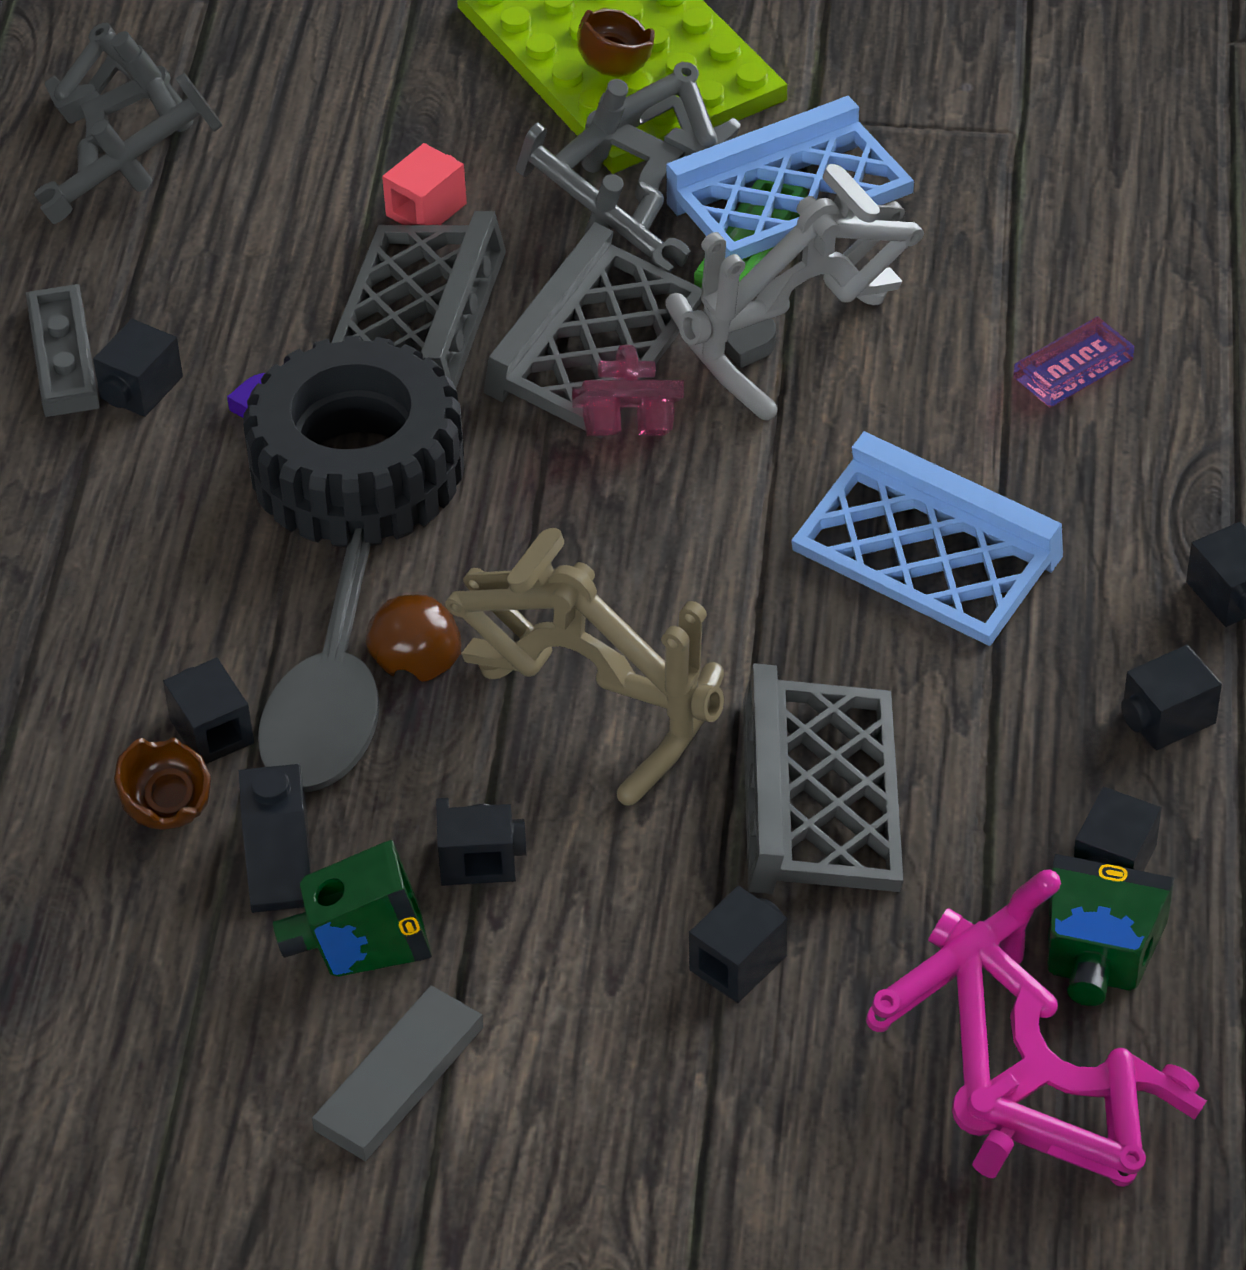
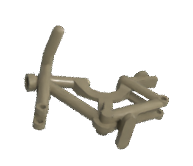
M549 528L538 535L512 571L484 572L479 568H471L463 578L465 586L470 591L452 592L445 601V606L451 614L462 617L485 639L473 638L461 653L465 662L479 665L481 673L485 678L498 679L506 676L512 670L519 671L527 677L535 676L551 656L552 647L562 646L577 651L596 665L598 670L596 682L601 688L667 710V715L669 716L668 733L659 746L617 789L618 800L623 805L632 806L675 765L705 721L714 722L719 718L724 704V696L720 688L724 678V669L719 663L709 662L701 670L702 623L707 616L703 606L697 602L688 601L679 613V627L670 626L663 634L661 640L666 647L664 661L596 594L597 590L593 582L595 573L591 567L578 562L574 566L562 565L553 569L551 562L563 547L564 538L559 529ZM554 609L553 622H542L532 625L518 610ZM483 611H492L520 640L514 642ZM586 618L646 677L635 674L625 656L586 633Z

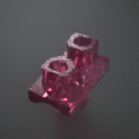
M620 345L617 350L616 361L598 362V376L616 377V380H585L582 383L581 389H574L572 391L573 408H583V418L588 436H609L621 432L620 407H637L639 435L662 436L668 434L673 429L674 404L684 397V380H638V377H655V362L638 361L634 345Z

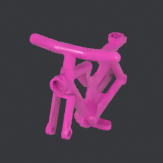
M1043 870L1037 873L1013 893L1008 905L984 922L979 921L974 925L960 914L947 908L928 939L929 942L939 947L940 950L887 989H882L875 994L872 1006L866 1016L868 1027L876 1032L888 1030L893 1022L957 977L964 1086L959 1089L953 1099L952 1114L958 1126L967 1133L977 1136L989 1134L973 1161V1167L980 1174L988 1178H995L1013 1149L1014 1142L1110 1178L1117 1186L1125 1187L1130 1185L1137 1176V1172L1142 1169L1146 1162V1155L1142 1149L1137 1091L1154 1094L1195 1120L1207 1100L1195 1094L1199 1088V1082L1190 1072L1173 1064L1165 1065L1160 1072L1131 1054L1127 1049L1121 1047L1112 1050L1105 1062L1097 1067L1075 1066L1061 1060L1047 1047L1040 1033L1039 1017L1049 1018L1053 1016L1058 1008L1057 1000L1053 994L1019 964L1024 958L1025 928L1035 908L1053 896L1060 888V876L1055 871ZM982 967L1016 997L1010 1019L1013 1041L1022 1057L1021 1061L990 1080ZM874 1015L885 1018V1021L876 1020ZM1046 1084L1072 1095L1104 1097L1108 1138L1018 1103ZM1118 1170L1127 1173L1128 1176L1120 1175Z

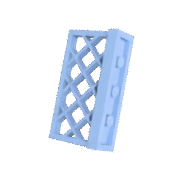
M849 96L842 97L666 164L667 205L677 216L687 213L706 236L713 232H718L726 241L725 258L732 254H737L741 259L775 247L797 225L799 217L790 221L771 218L774 208L797 212V205L804 199L803 197L780 194L783 184L810 189L808 196H813L816 200L820 191L836 194L823 180L824 171L829 164H836L847 171L856 172L853 179L877 205H883L912 194L914 180L859 122V106ZM857 146L863 151L862 157L841 154L857 148ZM812 164L819 165L817 174L797 171ZM865 174L887 177L891 182L883 185L863 183L862 181ZM758 179L774 182L771 192L752 189L751 187ZM720 199L728 200L725 209L705 206ZM738 202L765 206L761 216L735 211ZM728 226L753 230L755 233L734 242L726 231Z
M864 431L852 446L853 460L791 540L792 550L991 646L1044 570L1052 573L1062 559V523ZM860 482L877 490L881 501L849 508L846 496L855 484ZM915 508L927 514L928 525L897 531L893 513ZM885 515L890 533L857 540L853 522ZM843 524L846 525L850 539L848 543L830 547L814 541L822 529ZM965 532L976 537L979 548L947 555L942 536ZM934 538L939 557L909 564L906 563L902 545ZM894 547L899 566L876 571L864 565L862 554ZM1012 555L1029 562L1021 574L998 579L992 564L994 559ZM981 562L984 563L989 581L956 588L951 569ZM943 571L949 590L926 595L913 588L911 578ZM1007 592L1003 598L1001 593ZM991 595L994 596L997 608L986 623L963 612L961 602Z

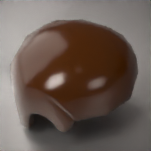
M607 8L594 12L587 10L578 27L577 47L584 61L590 67L604 75L623 77L634 74L648 61L654 46L655 31L652 28L645 30L644 26L637 19L623 10Z
M421 594L403 595L387 600L370 619L366 633V645L373 659L390 676H394L397 670H406L423 682L437 677L452 667L461 654V635L451 613L436 599Z
M175 737L159 742H149L144 738H139L133 741L117 758L114 783L124 811L136 823L151 829L166 830L188 825L201 815L208 804L211 776L202 756L185 744L182 745Z

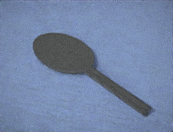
M357 528L354 534L349 535L323 653L316 654L300 662L281 679L271 693L260 720L258 740L264 766L300 764L304 792L320 790L344 777L364 755L373 738L378 722L379 694L374 677L363 661L347 653L371 546L369 542L365 543L363 528Z

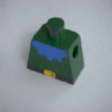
M393 840L378 844L304 876L300 882V888L306 912L273 921L276 940L283 958L318 948L330 975L337 977L421 961L432 957L421 909Z
M1055 854L1052 871H1055L1060 876L1061 885L1059 890L1049 898L1047 970L1053 975L1070 978L1067 993L1073 1001L1085 1006H1097L1104 1002L1108 986L1128 991L1138 987L1168 922L1174 877Z

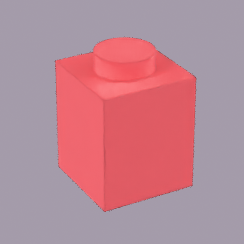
M425 143L382 176L386 216L402 225H441L467 204L464 164L457 161L451 155L444 154Z

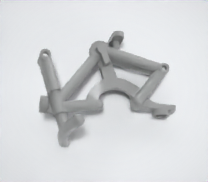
M829 164L823 174V180L837 194L834 202L829 198L816 200L813 196H807L802 199L796 208L797 213L800 215L797 225L740 281L739 277L745 269V262L737 254H732L725 258L726 241L718 232H713L704 238L701 244L702 249L705 251L701 290L704 312L702 310L693 311L687 299L680 293H672L666 299V308L678 327L682 339L719 383L762 420L773 419L777 414V405L724 354L725 342L729 338V333L784 314L790 307L789 296L792 290L807 279L820 274H824L823 280L826 286L841 302H851L857 297L870 305L881 304L887 291L898 290L902 283V280L890 267H887L908 246L917 244L924 235L923 229L917 223L900 221L905 214V210L898 202L894 201L887 205H877L850 174L836 164ZM836 238L857 239L843 254L834 252ZM880 240L890 241L873 259L858 271L854 265ZM803 250L802 261L777 276Z

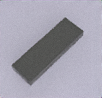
M74 284L26 292L45 417L99 409L80 285Z
M431 985L312 1117L314 1131L366 1162L484 1028L483 1015Z

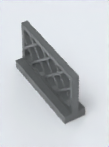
M474 211L469 225H378L331 343L345 341L344 336H361L362 341H374L375 337L383 338L396 330L402 338L396 340L394 346L401 348L406 344L417 349L423 354V360L429 357L444 370L445 376L457 388L506 253L495 211ZM389 244L412 245L391 258L386 254ZM448 244H461L460 248L442 258L435 253V251ZM422 258H425L430 263L409 276L402 270ZM390 276H393L398 281L377 294L372 290V286ZM441 276L447 280L445 285L428 294L421 289V287ZM408 294H411L416 299V301L396 312H393L389 307L390 304ZM376 312H379L384 317V319L362 331L357 326L358 322ZM428 312L434 317L432 321L414 331L406 325Z
M594 222L489 356L483 393L500 402H503L511 393L602 438L680 333L667 308L658 309L653 295L680 293L687 299L694 311L702 303V288L612 245L614 231ZM614 266L633 275L636 283L611 286L607 274ZM642 297L647 311L622 315L617 300ZM606 303L610 316L585 320L581 309L583 305ZM653 325L657 335L656 340L633 343L628 329ZM617 331L622 345L596 349L591 334ZM580 336L585 350L559 354L555 344L557 339ZM628 360L632 370L630 375L607 378L602 363ZM591 365L596 380L569 382L565 368ZM553 370L559 385L540 387L526 379L531 373ZM602 394L606 405L598 416L578 406L576 397Z
M753 663L743 699L748 892L773 894L777 881L900 892L903 884V866L891 691L778 680L777 665ZM786 702L807 703L819 715L808 723L803 724L786 709ZM851 708L876 710L877 722L863 730L844 713ZM829 723L850 739L849 742L836 751L815 734ZM801 743L822 760L808 771L804 770L788 756V752ZM860 749L880 765V768L868 777L846 760ZM832 769L853 786V788L839 798L817 781ZM803 790L824 807L823 810L810 819L790 804V800ZM863 796L883 812V816L871 825L849 808V806ZM834 817L856 835L841 847L819 829ZM806 838L827 857L819 863L792 861V848ZM867 844L885 859L886 869L866 868L851 855Z

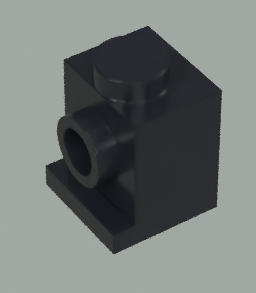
M437 798V846L441 886L516 881L515 856H527L525 819H512L511 804H476L466 807H449V798Z

